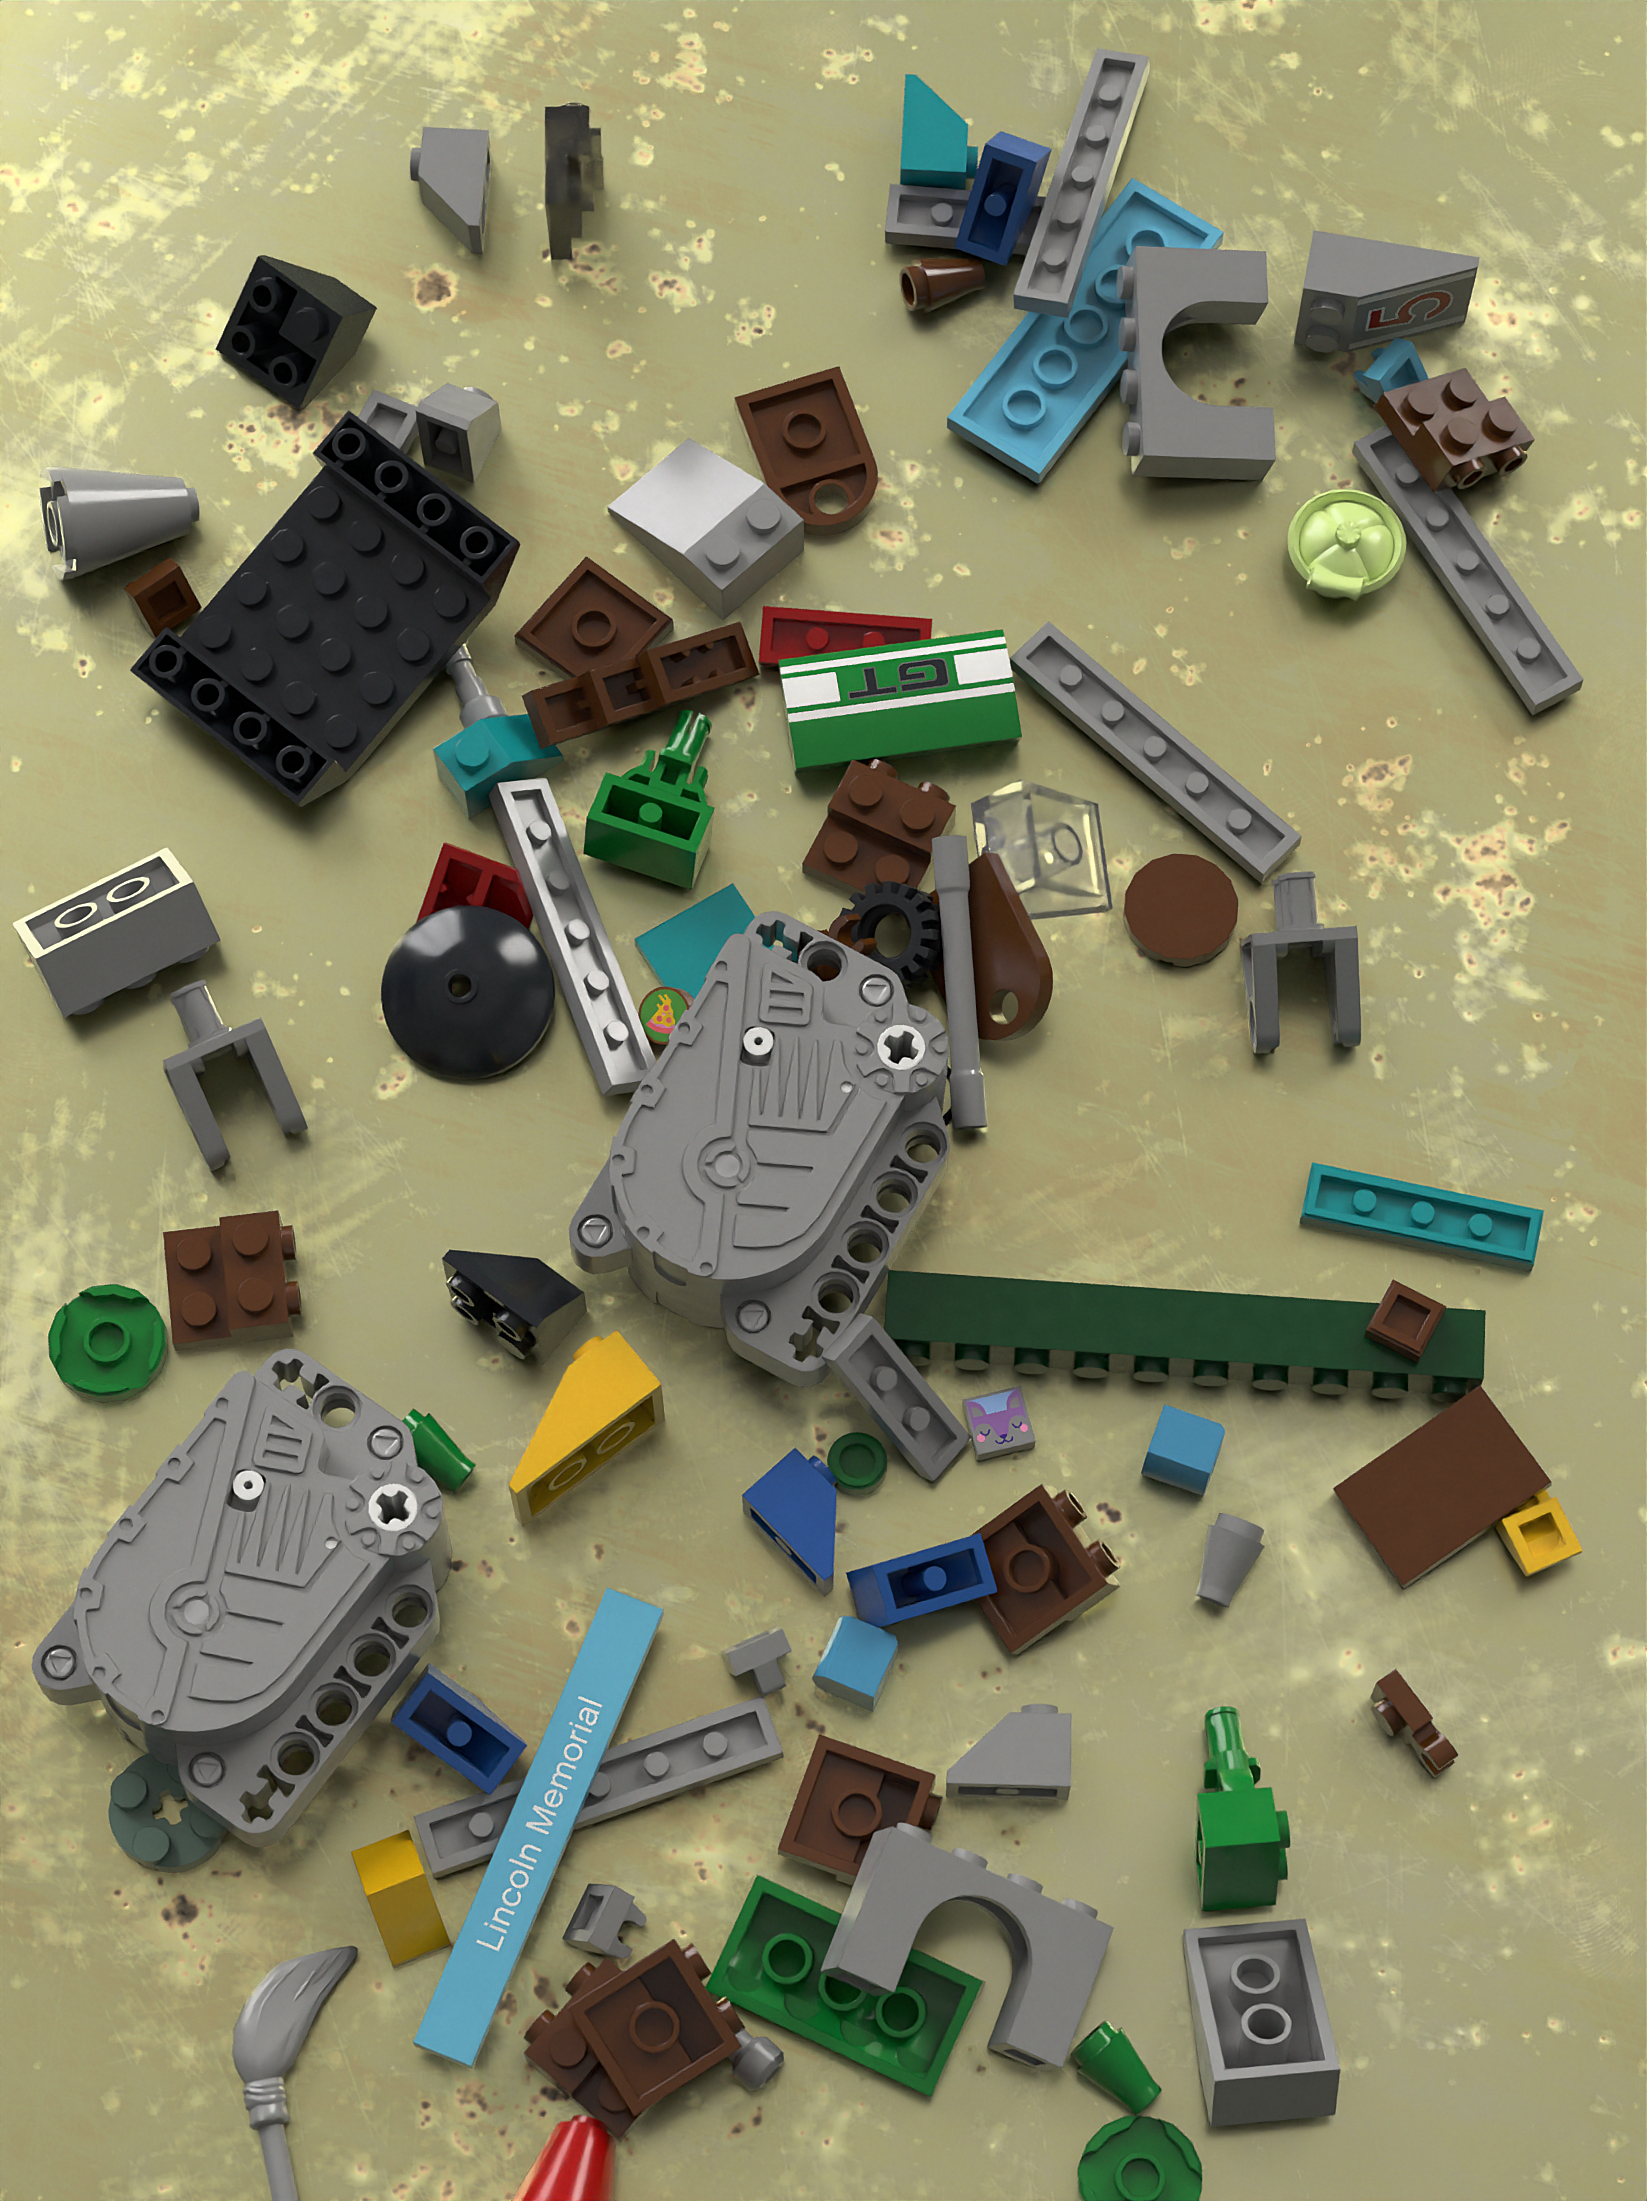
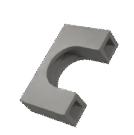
M1135 246L1126 265L1119 267L1116 281L1117 297L1120 300H1125L1126 318H1121L1119 325L1118 343L1120 351L1127 352L1128 370H1124L1121 377L1120 395L1122 403L1129 404L1130 422H1126L1123 429L1122 446L1124 456H1131L1132 476L1263 480L1276 461L1273 407L1210 405L1189 397L1174 384L1166 371L1162 359V340L1173 329L1191 323L1256 325L1268 305L1266 251Z
M898 1823L896 1828L889 1827L874 1832L820 1972L875 1997L894 1993L915 1936L927 1915L945 1901L953 1900L970 1903L983 1909L1000 1925L1008 1939L1013 1960L1010 1986L987 2047L1040 2071L1062 2068L1114 1927L1096 1920L1098 1911L1085 1903L1064 1898L1061 1904L1042 1895L1043 1886L1030 1878L1009 1873L1006 1879L987 1870L988 1861L973 1852L954 1848L952 1853H949L930 1844L933 1838L932 1835L918 1827Z

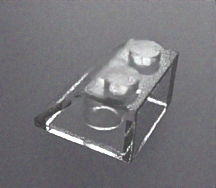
M1019 779L971 803L974 826L973 835L977 856L979 857L985 852L999 854L1031 920L1104 913L1113 909L1097 803L1023 779Z

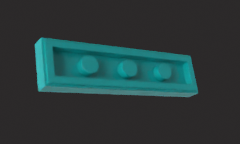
M1312 1162L1299 1223L1531 1272L1535 1262L1544 1210Z

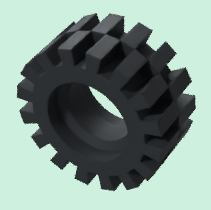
M882 881V885L875 883L864 886L866 894L855 892L849 898L855 905L853 909L842 908L839 915L840 917L843 915L859 914L861 917L859 923L851 930L852 942L855 944L860 939H875V931L879 922L889 914L900 913L907 919L911 928V939L908 947L900 955L891 958L882 955L876 947L867 957L897 974L903 989L912 988L911 982L922 984L930 979L926 971L928 969L938 971L942 962L935 958L938 952L943 953L941 921L939 919L940 906L932 903L934 898L927 892L918 890V888L893 881Z

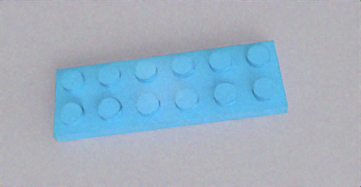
M1132 178L1101 217L1069 317L1065 318L1029 311L947 417V428L1039 484L1122 376L1123 371L1128 368L1127 352L1120 351L1118 343L1121 318H1126L1125 300L1118 299L1116 291L1119 267L1126 265L1135 246L1218 249L1222 244L1224 232Z

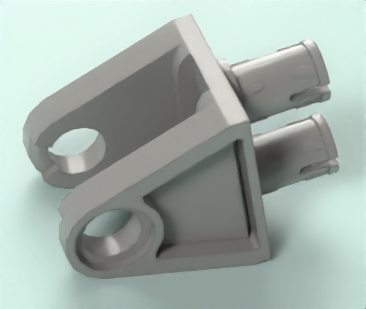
M1312 871L1279 874L1278 879L1271 880L1274 890L1277 931L1251 934L1240 942L1250 1036L1255 1054L1270 1053L1271 1049H1276V1047L1280 1046L1277 961L1284 958L1288 950L1310 948L1312 958H1322L1333 1043L1343 1044L1344 1047L1359 1046L1361 1043L1357 926L1324 928V924H1318L1314 882L1316 876L1315 872Z
M203 979L171 993L172 999L170 1001L176 1008L190 1043L188 1044L189 1049L163 1060V1071L209 1170L213 1171L223 1167L225 1161L229 1160L231 1156L197 1077L205 1074L203 1063L231 1051L236 1060L247 1056L283 1134L292 1132L295 1135L308 1129L262 1018L260 1017L235 1029H232L231 1026L225 1027L206 987L207 983Z

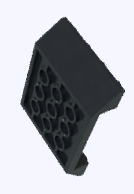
M349 410L312 453L321 465V471L187 630L179 637L168 627H165L130 669L135 676L300 807L348 781L357 772L495 607L521 545L512 535Z

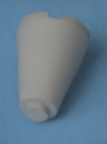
M56 466L42 468L40 477L50 481V487L40 488L42 524L48 551H60L63 564L52 565L59 580L76 578L187 535L191 532V523L199 521L200 518L196 491L194 488H186L182 478Z

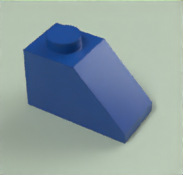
M1000 131L985 143L954 248L1004 266L1008 264L1036 202L1052 149Z
M795 1447L742 1494L743 1512L825 1597L833 1590L836 1489L833 1486L837 1483V1480L830 1469L819 1458L813 1455L807 1460Z
M980 1533L846 1572L859 1619L875 1627L890 1625L998 1592Z
M430 1663L427 1664L392 1711L391 1723L489 1795L492 1794L527 1747V1743L477 1697Z

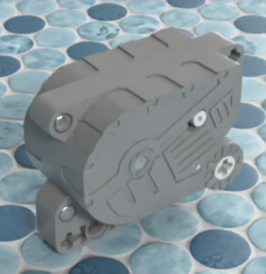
M770 911L756 916L744 934H734L727 939L706 974L705 983L691 1007L683 1012L668 1037V1045L651 1073L647 1072L630 1100V1108L619 1127L617 1136H613L610 1156L571 1220L569 1240L571 1256L575 1264L583 1271L591 1274H604L628 1267V1273L632 1280L653 1303H659L671 1312L689 1319V1323L703 1327L724 1328L730 1347L739 1356L802 1388L813 1387L822 1383L832 1369L821 1356L859 1313L864 1314L945 1175L948 1166L950 1143L942 1116L949 1059L948 1037L944 1027L938 1019L925 1009L908 1004L898 975L889 968L787 914ZM775 940L783 943V947L775 945L772 950L763 946L770 947L774 944ZM819 965H828L835 968L839 975L831 981L822 982L811 970ZM916 1144H926L931 1146L938 1156L930 1162L920 1163L911 1159L907 1154V1150ZM896 1193L907 1199L909 1206L901 1212L891 1213L881 1208L877 1201L886 1194ZM858 1243H869L879 1250L880 1256L872 1262L861 1263L854 1260L848 1251ZM829 1293H840L850 1300L851 1306L844 1312L833 1314L824 1310L819 1301ZM814 1327L820 1332L816 1342V1357L809 1355L805 1358L804 1362L797 1361L795 1359L796 1350L803 1352L813 1338Z
M283 1349L273 1353L254 1376L247 1371H240L231 1377L204 1411L203 1419L183 1444H178L156 1471V1478L133 1506L129 1505L107 1533L108 1538L94 1555L88 1568H84L75 1601L40 1643L32 1658L34 1676L42 1692L50 1701L59 1705H75L101 1700L112 1723L126 1740L130 1739L142 1751L153 1755L156 1761L165 1765L169 1763L178 1766L179 1776L189 1800L198 1809L239 1839L254 1847L274 1845L286 1835L434 1642L440 1629L436 1591H439L447 1581L452 1567L453 1550L441 1493L436 1482L423 1469L418 1467L410 1429L400 1419L306 1353L297 1349ZM299 1377L301 1378L304 1392L293 1385L287 1386L282 1391L280 1382L283 1379L293 1383ZM306 1395L312 1398L310 1405H308ZM337 1408H347L355 1413L352 1421L340 1428L328 1426L323 1422L326 1415ZM416 1605L424 1608L427 1612V1616L421 1624L408 1628L400 1626L394 1621L397 1613L402 1608ZM381 1654L386 1656L390 1663L387 1669L380 1675L374 1677L365 1676L357 1670L360 1661L367 1655ZM342 1702L352 1708L349 1719L343 1724L329 1726L319 1720L322 1710L329 1704ZM303 1751L314 1757L311 1768L304 1774L298 1776L289 1775L281 1770L285 1758L291 1753ZM272 1779L278 1787L274 1794L268 1782V1780ZM268 1803L272 1817L267 1821L257 1817L251 1823L247 1809L252 1805L255 1808L262 1809Z

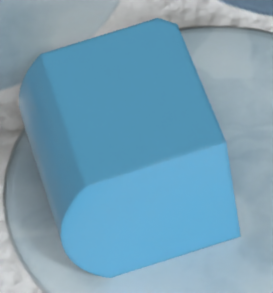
M1164 1404L1144 1460L1141 1474L1204 1496L1222 1447L1225 1435L1222 1424Z
M840 1616L814 1672L812 1681L823 1691L874 1712L897 1660L898 1641L896 1636L854 1617Z

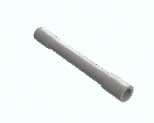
M961 835L941 836L932 839L935 889L939 896L951 1058L949 1084L953 1129L984 1128L988 1126L984 1075L980 1068L968 903L970 877L967 837Z

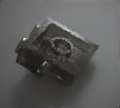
M574 102L561 106L545 107V208L551 260L573 259V238H583L582 211H594V190H604L605 188L601 127L591 128L589 106Z

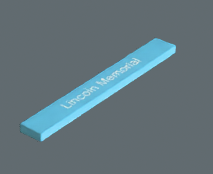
M606 1588L413 2041L415 2047L473 2069L664 1616L663 1609Z

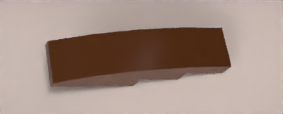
M740 621L646 650L637 656L589 670L574 678L531 690L522 695V699L542 750L754 678L760 674Z

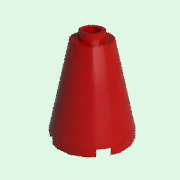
M575 2115L571 2118V2121L557 2123L511 2201H612L616 2141L607 2133V2126L598 2119L584 2115Z

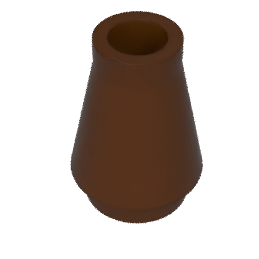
M976 256L967 259H914L911 262V266L901 269L899 277L901 293L906 306L911 311L921 309L923 313H929L972 291L985 287L984 269L980 259Z

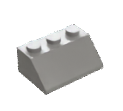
M168 847L12 923L51 999L64 1018L71 1014L82 1015L97 1009L103 1004L105 997L123 988L135 989L144 986L156 977L158 971L176 962L188 963L203 956L208 951L210 945L221 940L194 881Z

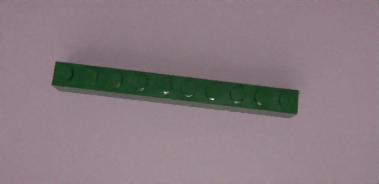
M889 1270L884 1331L913 1366L927 1365L931 1359L954 1361L956 1367L967 1370L987 1369L990 1364L1014 1365V1370L1026 1374H1043L1048 1372L1049 1368L1073 1369L1075 1375L1085 1378H1103L1108 1376L1109 1372L1133 1373L1135 1379L1144 1382H1162L1168 1380L1169 1376L1193 1377L1194 1383L1203 1386L1226 1385L1229 1380L1252 1381L1254 1387L1263 1390H1282L1287 1388L1288 1384L1312 1385V1389L1315 1392L1322 1394H1342L1347 1392L1348 1388L1372 1389L1373 1395L1390 1399L1405 1397L1408 1395V1392L1431 1393L1432 1398L1437 1401L1455 1403L1482 1385L1484 1380L1486 1310L1446 1308L1421 1359L1416 1363L1364 1336L1380 1303Z

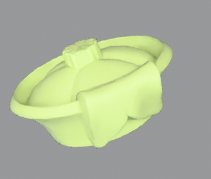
M1332 490L1313 497L1297 511L1288 531L1287 543L1290 558L1297 571L1307 580L1306 589L1313 590L1327 598L1349 597L1357 601L1364 594L1377 590L1388 583L1400 569L1405 557L1406 536L1398 516L1382 500L1358 490Z

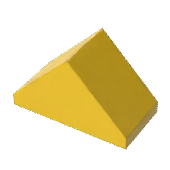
M409 1829L351 1851L363 1889L393 1968L452 1946Z

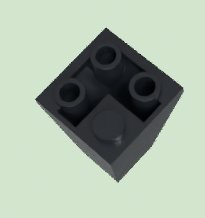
M260 255L253 265L216 350L298 410L307 407L356 354L377 307L335 277L273 257Z
M450 1249L442 1258L447 1279L446 1286L449 1289L450 1296L453 1298L450 1302L451 1306L469 1322L478 1325L483 1320L498 1331V1341L509 1352L520 1359H525L529 1354L543 1365L587 1312L584 1292L538 1258Z

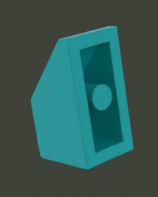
M905 74L900 185L965 190L966 179H975L978 163V146H967L968 124L917 75Z
M528 714L480 719L433 748L438 778L469 820L492 806L488 794L497 783L535 779L564 761V756L556 745L541 750Z

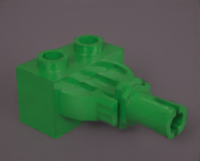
M682 710L678 713L672 734L666 747L661 749L654 770L656 751L649 749L645 751L640 766L627 771L622 777L605 772L586 818L584 855L692 890L710 846L715 807L707 805L704 787L709 777L708 770L699 765L692 781L695 764L706 737L712 729V723L706 716L698 713L691 730L692 725L690 721L693 711Z
M1230 1706L1216 1707L1209 1710L1204 1716L1210 1759L1203 1766L1204 1788H1214L1215 1792L1197 1794L1194 1862L1202 1912L1276 1905L1278 1881L1288 1879L1285 1848H1290L1288 1815L1286 1810L1276 1811L1272 1787L1255 1788L1254 1786L1260 1780V1761L1256 1757L1250 1756L1245 1749L1239 1710Z

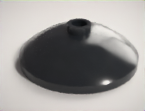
M474 905L456 906L439 910L413 925L393 948L385 965L381 984V1003L384 1018L391 1035L399 1047L412 1060L427 1070L441 1076L463 1080L497 1075L522 1061L536 1047L547 1030L555 1001V982L552 967L546 952L536 937L513 917L495 909ZM461 977L469 978L471 981L470 992L464 997H455L452 993L454 981Z

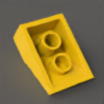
M617 1330L604 1340L601 1336L588 1340L574 1353L572 1357L574 1362L568 1366L508 1484L515 1517L522 1527L665 1420L661 1383Z

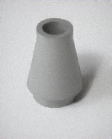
M1219 1513L1215 1525H1208L1200 1581L1195 1595L1216 1605L1229 1608L1234 1594L1265 1548L1260 1543L1264 1529L1241 1518Z

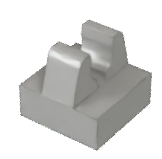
M773 1627L720 1651L729 1673L738 1676L749 1671L760 1695L766 1696L786 1687L776 1658L791 1652L792 1649L782 1628Z
M589 1883L562 1939L580 1950L612 1957L628 1958L632 1949L619 1941L617 1933L623 1922L635 1927H644L647 1918L633 1903L635 1897L615 1885Z

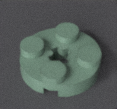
M147 1753L133 1761L111 1784V1800L108 1815L112 1833L123 1852L138 1864L141 1863L146 1867L156 1868L160 1872L180 1873L202 1865L213 1857L222 1845V1839L228 1830L198 1809L189 1800L179 1776L178 1766L169 1763L167 1765L156 1761L153 1755ZM167 1795H172L175 1801L185 1799L188 1803V1806L180 1811L182 1821L174 1825H170L166 1818H159L157 1820L154 1818V1812L161 1808L160 1799Z

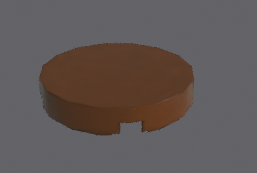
M1173 853L1151 860L1135 873L1125 892L1123 921L1130 940L1145 956L1158 962L1159 959L1165 962H1174L1173 966L1189 967L1211 960L1227 946L1237 925L1239 900L1232 881L1216 864L1197 855Z

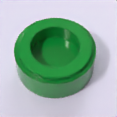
M862 1432L848 1433L838 1438L831 1446L827 1457V1467L837 1480L834 1486L840 1491L854 1496L866 1495L876 1490L882 1484L887 1472V1455L882 1444L873 1436Z

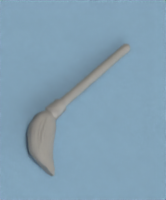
M355 1946L324 1950L277 1964L248 1997L234 2028L232 2056L235 2068L245 2083L242 2093L246 2103V2110L249 2111V2126L252 2130H258L273 2201H299L283 2124L290 2121L286 2107L287 2096L284 2089L283 2076L294 2064L324 1998L357 1956L358 1948Z

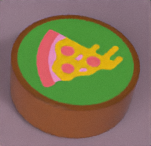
M658 987L650 991L642 1000L638 1011L646 1037L656 1044L668 1045V1037L685 1009L689 1010L694 1002V998L685 990L673 987Z

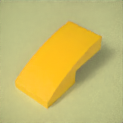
M1547 1490L1495 1525L1497 1532L1526 1577L1581 1554L1583 1551L1557 1497L1550 1498Z

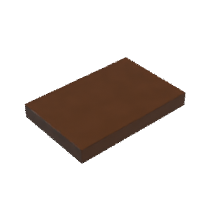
M1480 1385L1335 1486L1333 1491L1400 1585L1405 1589L1501 1522L1502 1519H1505L1552 1486V1481Z

